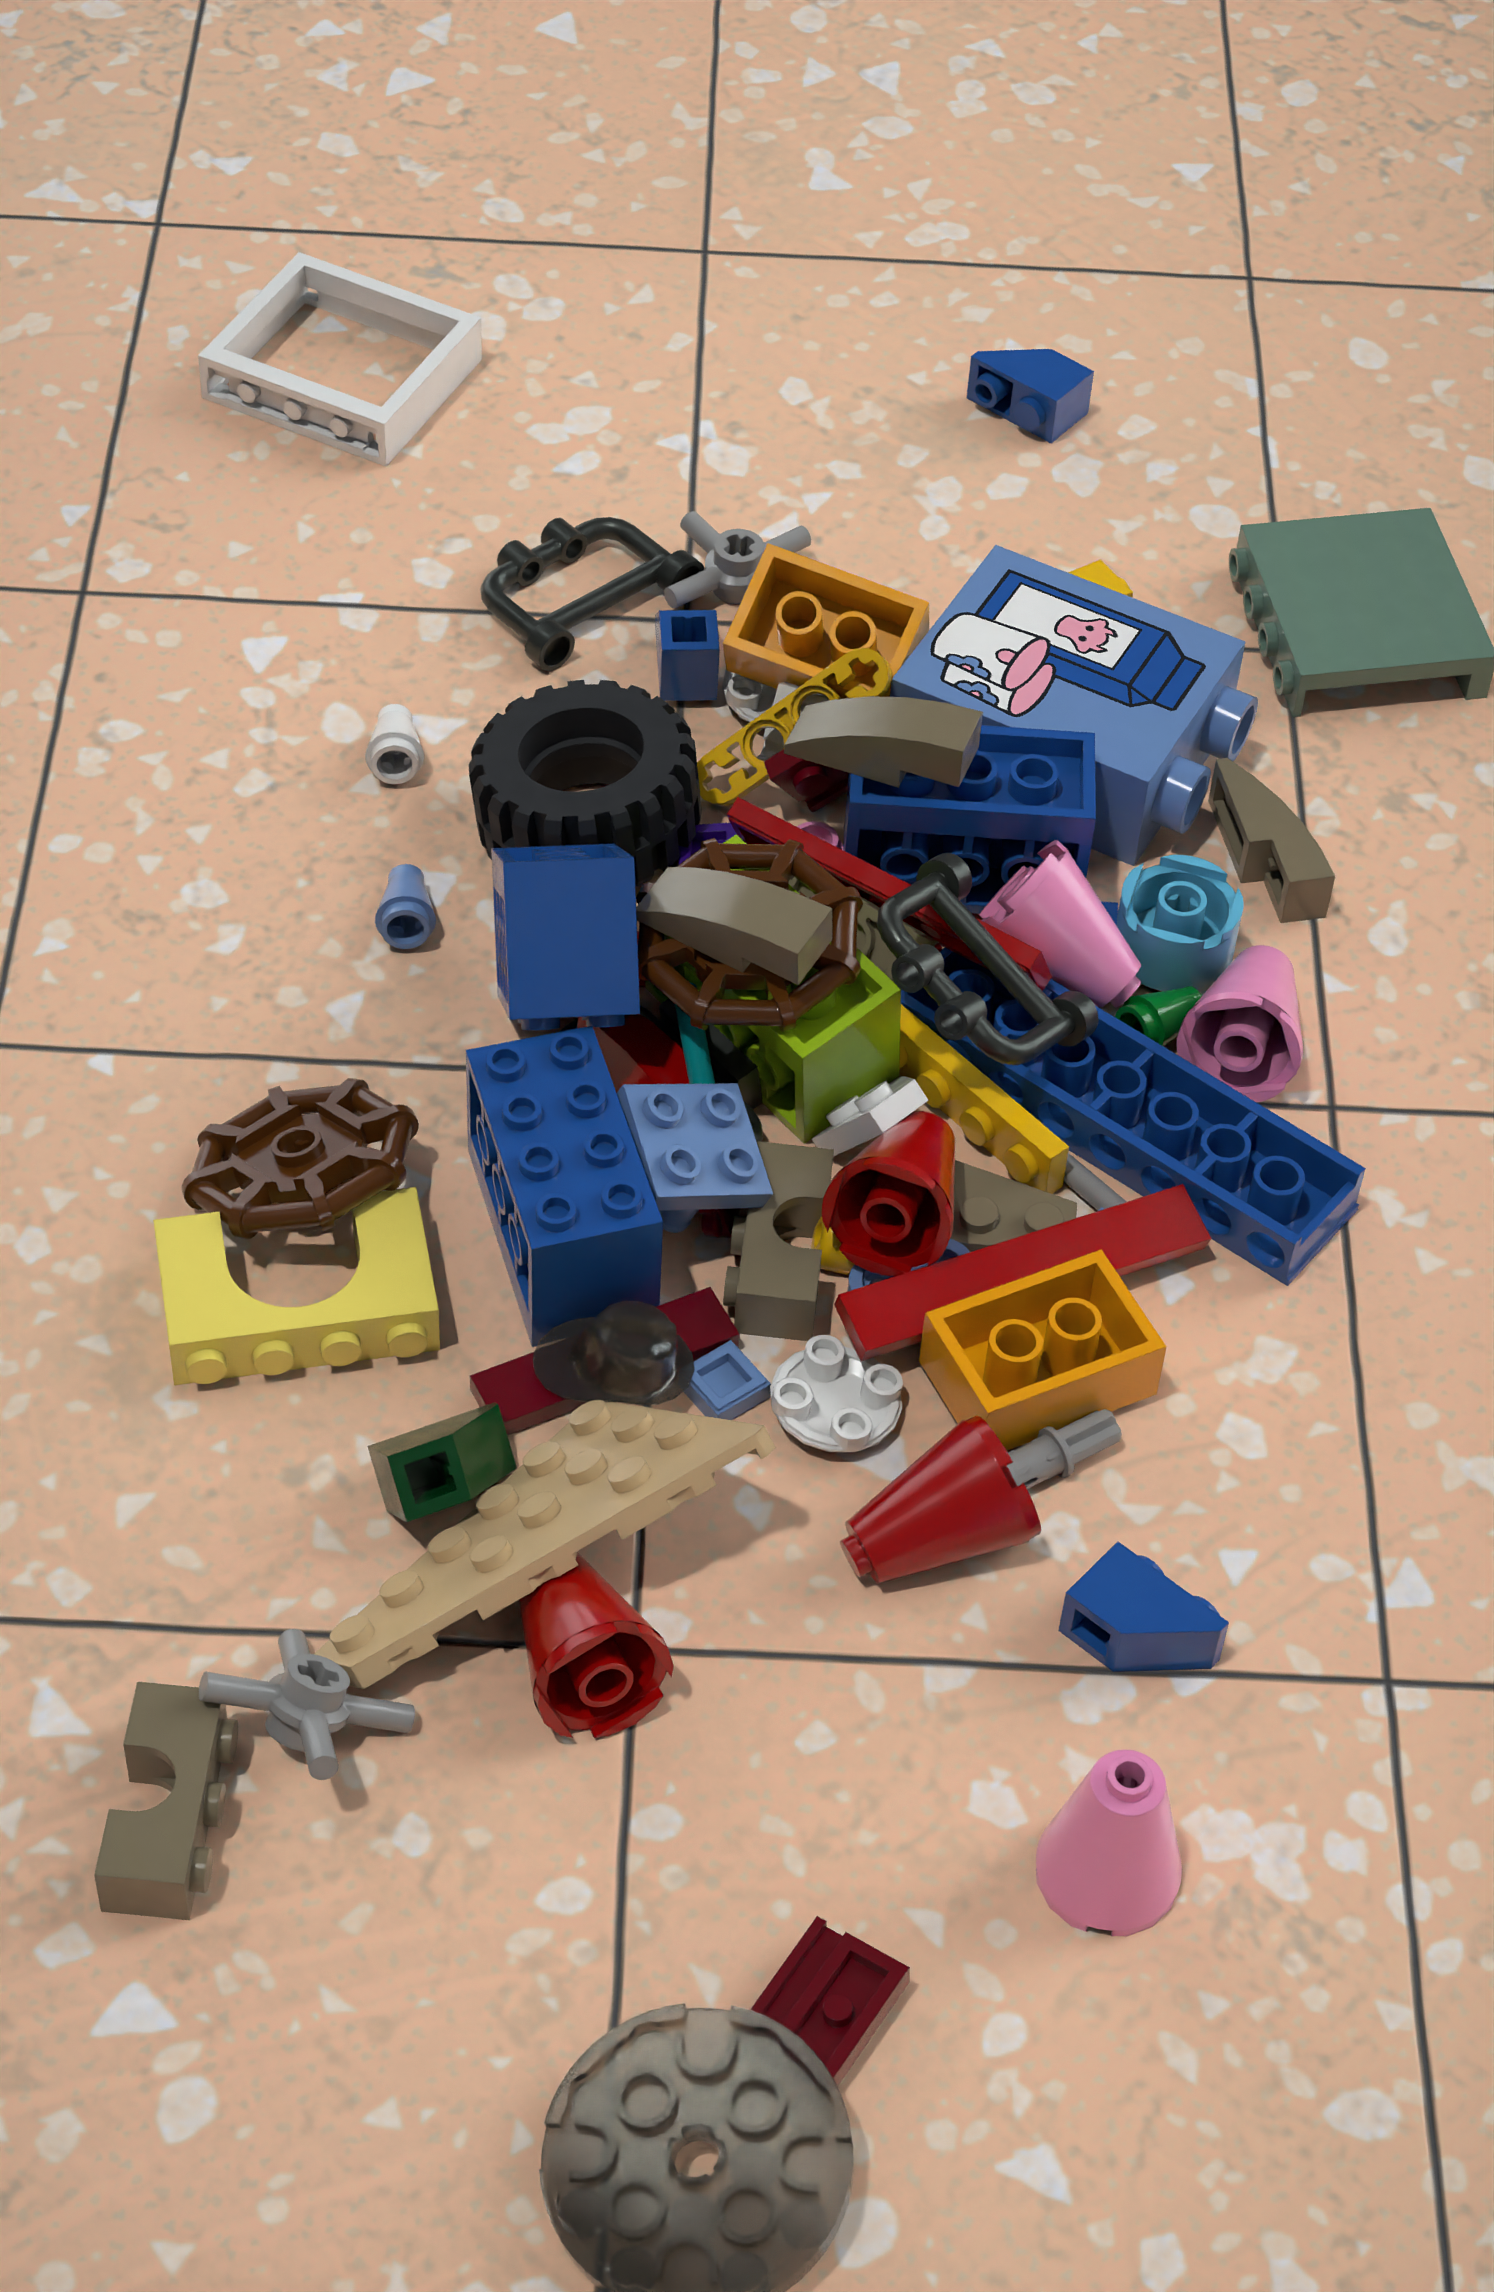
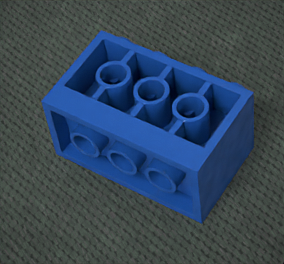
M981 725L979 748L959 787L906 772L898 788L849 773L843 850L910 885L916 883L917 872L922 864L942 853L955 854L967 864L972 875L970 892L960 901L971 913L980 914L989 901L1023 866L1026 868L1032 866L1036 869L1044 861L1037 853L1054 840H1058L1067 848L1086 878L1096 821L1095 733Z
M616 844L491 848L497 994L509 1020L518 1019V1023H521V1029L523 1030L560 1028V1018L582 1017V1020L586 1021V1026L616 1027L625 1025V1015L640 1014L634 857Z
M593 1026L466 1050L468 1152L531 1346L536 1347L564 1341L659 1306L663 1220Z

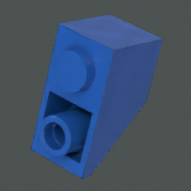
M1053 349L977 351L971 356L967 399L1052 444L1088 414L1094 371Z
M658 611L655 614V633L660 698L664 701L717 700L720 653L717 611Z
M1118 1541L1066 1592L1058 1631L1113 1672L1212 1669L1220 1660L1229 1622L1220 1616L1216 1608L1209 1601L1199 1596H1192L1166 1577L1154 1561L1145 1556L1136 1555Z

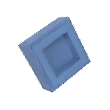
M731 1340L677 1372L678 1387L707 1417L733 1420L770 1398L771 1383Z

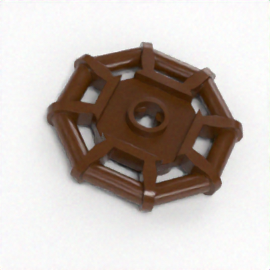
M715 838L701 841V849L677 867H695L729 872L758 879L789 890V880L795 877L815 894L809 897V899L832 908L831 945L829 944L812 966L819 971L788 994L786 986L793 982L752 962L742 973L675 939L664 940L663 933L639 922V979L650 981L690 1017L691 1026L706 1030L709 1025L778 1026L782 1032L796 1028V1021L840 986L853 984L861 971V966L856 959L857 918L858 912L863 906V901L858 890L854 887H845L803 851L804 846L802 843L791 839L785 845L718 843ZM730 869H756V870H770V871H748V870H730ZM655 883L643 884L636 896L638 904ZM685 962L692 965L696 970L698 979L703 982L701 990L699 991L674 967ZM725 989L765 990L768 1000L722 999Z
M348 1078L341 1085L289 1091H283L280 1086L268 1089V1097L223 1124H209L198 1135L197 1141L200 1149L192 1173L183 1181L182 1193L186 1203L194 1209L206 1210L209 1213L220 1211L221 1221L229 1226L230 1232L235 1237L251 1239L258 1232L320 1226L323 1232L335 1228L334 1221L376 1194L383 1190L394 1191L403 1183L407 1176L404 1162L409 1142L416 1135L419 1123L411 1108L388 1102L370 1091L368 1084L364 1080ZM383 1140L381 1150L367 1148L368 1144ZM347 1181V1182L344 1183L343 1185H341V1186H339L338 1188L334 1189V1188L337 1187L338 1185H340V1184H342L343 1182ZM238 1187L243 1189L237 1199L226 1193Z

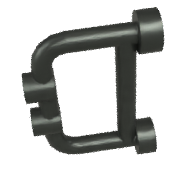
M612 517L594 518L573 527L563 518H555L544 527L541 533V545L530 550L518 540L508 542L498 554V567L487 574L480 590L482 602L488 610L526 640V655L543 670L553 671L561 667L573 652L575 640L568 629L656 582L664 590L668 586L705 570L701 562L684 550L675 551L672 554L636 526L623 519ZM598 540H616L646 562L539 620L533 618L503 593L504 589L517 582L522 586L533 584L541 576L545 567L560 559L565 563L577 561L585 552L587 545Z
M942 853L925 862L917 872L916 883L888 898L880 907L877 927L881 939L897 958L892 964V978L901 990L908 993H915L924 988L940 1007L935 1012L934 1021L937 1030L945 1038L955 1041L967 1035L988 1057L1003 1064L1020 1065L1030 1062L1056 1043L1067 1047L1075 1046L1096 1030L1098 1026V1012L1089 997L1078 991H1067L1051 1001L962 904L960 900L970 892L972 875L967 864L959 856L952 853ZM929 904L1038 1025L1015 1040L999 1033L987 1020V1007L983 999L971 991L961 992L943 972L944 960L941 953L929 944L919 945L907 932L902 920Z

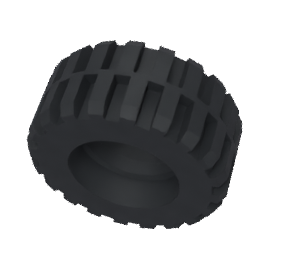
M584 680L567 681L568 686L553 689L552 685L536 689L534 696L524 699L521 696L509 703L504 715L497 713L483 729L484 733H481L475 741L471 751L472 760L469 763V778L478 834L481 844L487 849L488 857L491 860V848L616 844L634 857L636 886L650 881L654 876L655 870L660 869L664 872L667 867H670L680 857L679 846L688 848L696 835L695 825H699L701 822L702 806L695 740L691 737V729L684 718L677 712L675 713V709L658 696L651 699L650 694L645 689L630 685L628 689L621 688L616 681L600 680L599 684H585ZM583 784H610L588 791H562Z

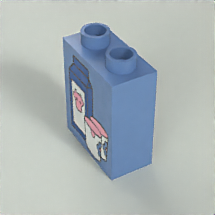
M998 545L993 547L894 675L890 691V697H908L945 702L982 711V725L1095 733L1096 821L1091 849L1132 866H1135L1161 826L1184 834L1190 828L1201 808L1210 781L1211 770L1203 765L1209 755L1219 759L1228 758L1231 761L1236 759L1248 738L1258 707L1257 697L1237 690L1245 641Z

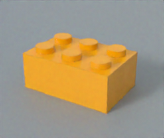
M767 543L723 641L726 670L777 689L778 684L781 682L801 686L847 652L856 648H869L878 652L888 661L893 678L929 631V602ZM861 661L857 662L852 667L856 673V677L852 681L841 687L838 685L836 677H834L827 683V686L832 688L841 699L849 698L845 694L858 685L863 686L869 691L876 685L873 675L879 670L877 664L868 667ZM891 686L884 697H890Z
M1101 1249L926 1312L919 1362L957 1424L962 1420L966 1421L978 1415L992 1428L1005 1449L1010 1450L1038 1438L1039 1431L1047 1426L1059 1430L1095 1411L1103 1409L1114 1411L1157 1395L1167 1346Z

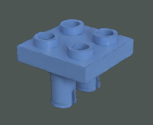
M738 1083L623 1084L619 1089L617 1095L662 1217L664 1230L673 1233L684 1231L699 1209L763 1208L772 1197L773 1191Z

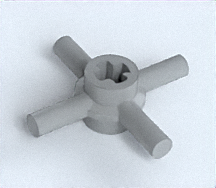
M689 512L682 518L680 527L708 553L705 559V570L664 589L665 599L668 605L675 609L713 591L720 600L726 603L740 604L767 543L795 553L811 545L810 533L801 525L763 542L759 535L745 529H731L719 534L697 512Z
M289 1629L280 1635L278 1645L285 1671L274 1676L269 1682L205 1671L199 1685L200 1701L269 1711L265 1722L269 1735L278 1743L290 1749L305 1752L309 1773L317 1780L329 1779L338 1771V1761L331 1738L332 1732L342 1729L345 1724L409 1733L415 1717V1709L411 1704L346 1694L350 1684L347 1672L328 1658L310 1654L306 1636L299 1629Z

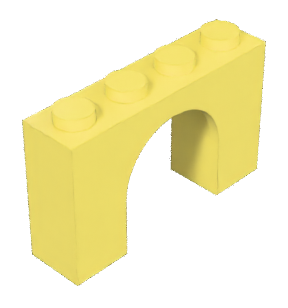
M410 1187L394 1191H381L352 1209L353 1236L358 1260L355 1274L347 1285L333 1296L318 1303L300 1307H281L266 1304L252 1298L238 1287L231 1277L227 1266L220 1211L153 1220L174 1385L189 1383L210 1384L227 1378L257 1374L278 1375L288 1370L325 1365L345 1366L355 1361L393 1356L412 1357L423 1352L440 1350L439 1308L417 1188Z

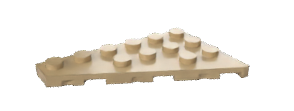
M596 1399L576 1408L569 1416V1423L548 1442L531 1449L524 1456L523 1465L502 1484L493 1486L482 1493L476 1501V1507L459 1523L437 1534L430 1541L428 1551L407 1570L387 1579L381 1586L379 1595L362 1611L340 1622L330 1633V1640L317 1650L314 1655L328 1658L340 1665L350 1678L349 1686L365 1689L393 1673L403 1663L419 1658L438 1647L439 1645L436 1641L439 1634L438 1631L476 1609L482 1620H485L530 1594L542 1583L559 1577L578 1566L575 1559L578 1554L577 1551L615 1529L622 1540L670 1513L682 1502L695 1498L715 1487V1471L747 1453L758 1455L760 1459H763L776 1447L764 1425Z

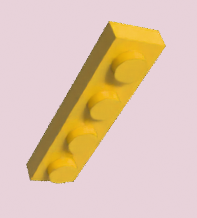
M901 1004L899 1074L915 1079L929 1100L926 1103L931 1107L939 1108L957 1123L971 1142L986 1148L1005 1165L1014 1179L1051 1194L1062 1188L1069 1146Z

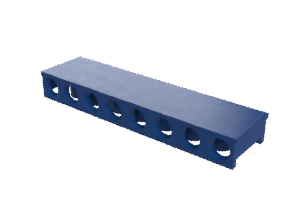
M943 948L940 951L944 960L943 972L961 992L971 991L983 999L987 1007V1020L999 1033L1015 1040L1038 1025L988 969L947 948ZM1050 979L1043 990L1051 1001L1062 993L1070 991ZM924 988L915 993L901 990V1004L1065 1142L1069 1146V1151L1143 1197L1183 1184L1212 1240L1286 1286L1298 1276L1358 1210L1359 1204L1357 1199L1366 1168L1097 1006L1095 1007L1098 1012V1026L1089 1037L1070 1047L1056 1043L1030 1062L1020 1065H1009L988 1057L967 1035L955 1041L942 1036L937 1030L934 1021L935 1012L940 1006Z

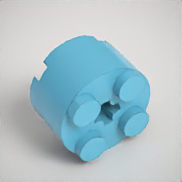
M1187 855L1163 856L1160 858L1159 865L1142 870L1143 864H1141L1128 874L1123 883L1117 915L1118 929L1142 964L1135 976L1141 980V984L1159 991L1192 986L1203 996L1232 963L1243 913V896L1239 888L1235 892L1226 882L1227 873L1219 866L1198 857Z

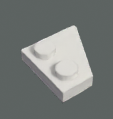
M899 1076L889 1084L887 1081H884L862 1096L858 1097L856 1095L830 1111L826 1118L831 1126L812 1140L817 1148L834 1149L833 1156H836L883 1134L929 1100L913 1078Z

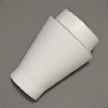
M390 704L380 710L377 725L365 753L369 769L379 780L388 784H402L409 781L420 770L424 761V752L412 723V714L408 708L400 704Z

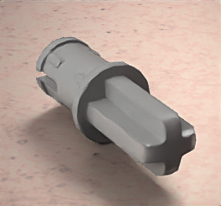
M1108 1409L1095 1411L1059 1430L1047 1426L1039 1431L1038 1438L1016 1450L1008 1452L1013 1463L1007 1465L1017 1486L1024 1483L1027 1490L1057 1475L1066 1478L1074 1472V1464L1118 1443L1122 1436L1121 1429L1116 1423L1115 1416Z

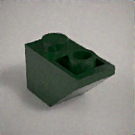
M495 1402L367 1446L386 1510L405 1522L469 1501L517 1468L500 1408Z

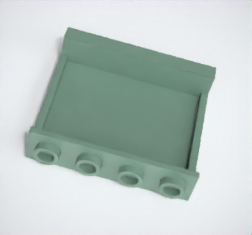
M1431 508L1240 526L1237 548L1231 549L1229 553L1230 576L1233 582L1240 583L1243 591L1245 614L1248 619H1254L1258 629L1260 652L1263 657H1269L1273 667V682L1276 693L1284 695L1292 717H1301L1307 690L1455 676L1465 700L1487 698L1494 672V647Z

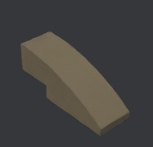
M868 696L820 702L804 707L784 744V754L898 788L906 772L959 787L979 748L983 712L945 702L908 697Z
M1228 758L1216 759L1208 802L1240 883L1264 881L1280 923L1326 918L1335 875L1318 843L1293 811L1255 776Z
M667 867L636 907L637 921L742 973L752 962L797 985L800 984L832 941V908L776 885L724 871L695 867Z

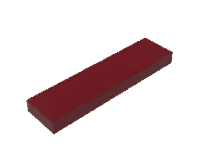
M707 1287L470 1375V1390L479 1407L494 1402L499 1405L507 1435L573 1411L594 1399L602 1400L677 1372L730 1340L739 1348L740 1334L712 1288Z

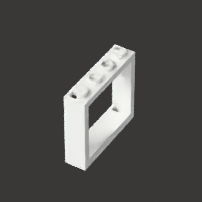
M298 252L198 355L201 395L206 400L386 467L482 360L481 317ZM308 288L317 290L318 294L308 291ZM305 303L433 350L382 407L252 359ZM373 433L376 434V440L373 439Z

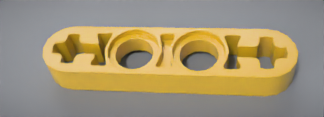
M856 648L847 652L731 735L697 762L700 796L704 800L716 805H730L738 797L742 799L769 779L764 761L760 760L753 751V740L760 730L765 728L777 729L782 734L785 744L800 717V708L803 701L812 694L826 695L829 700L841 699L832 688L827 686V683L836 677L838 685L841 687L845 686L856 677L852 667L860 661L868 667L877 664L879 670L873 675L876 685L869 691L863 686L858 685L845 695L849 698L884 697L889 691L892 681V670L888 661L878 652L869 648ZM740 745L744 759L757 769V773L749 778L748 771L741 768L729 777V784L732 788L725 793L718 788L709 790L707 784L713 779L709 769L715 764L723 769H728L739 762L740 759L732 754V750Z

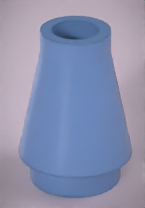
M411 864L398 865L390 871L388 885L375 916L376 928L384 940L391 946L400 949H412L420 946L431 935L436 925V916L424 885V874L418 867Z

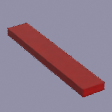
M739 797L727 812L728 820L737 836L746 844L785 845L789 839L800 842L804 846L803 851L845 887L856 888L861 897L878 907H881L888 898L911 886L907 882ZM929 904L902 920L937 940V944L987 969ZM977 919L1043 991L1052 975L1042 951Z
M1181 1184L950 1258L928 1267L925 1266L838 1295L834 1306L862 1362L921 1342L926 1312L1102 1249L1118 1275L1123 1276L1203 1250L1212 1238L1184 1185Z

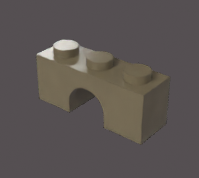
M757 1141L773 1195L763 1208H748L747 1217L734 1216L730 1254L741 1255L740 1267L727 1266L723 1305L735 1307L734 1326L739 1334L808 1341L813 1337L822 1250L796 1247L786 1243L785 1240L796 1237L812 1238L814 1228L822 1216L823 1197L831 1182L834 1149Z
M137 1682L123 1743L129 1782L158 1785L169 1790L171 1793L163 1802L151 1809L143 1811L109 1809L94 1874L101 1912L190 1920L195 1892L207 1893L212 1872L213 1852L212 1848L204 1846L208 1827L219 1828L222 1822L226 1787L225 1783L218 1782L221 1763L232 1764L234 1761L238 1740V1720L227 1719L225 1704L200 1701L199 1687Z

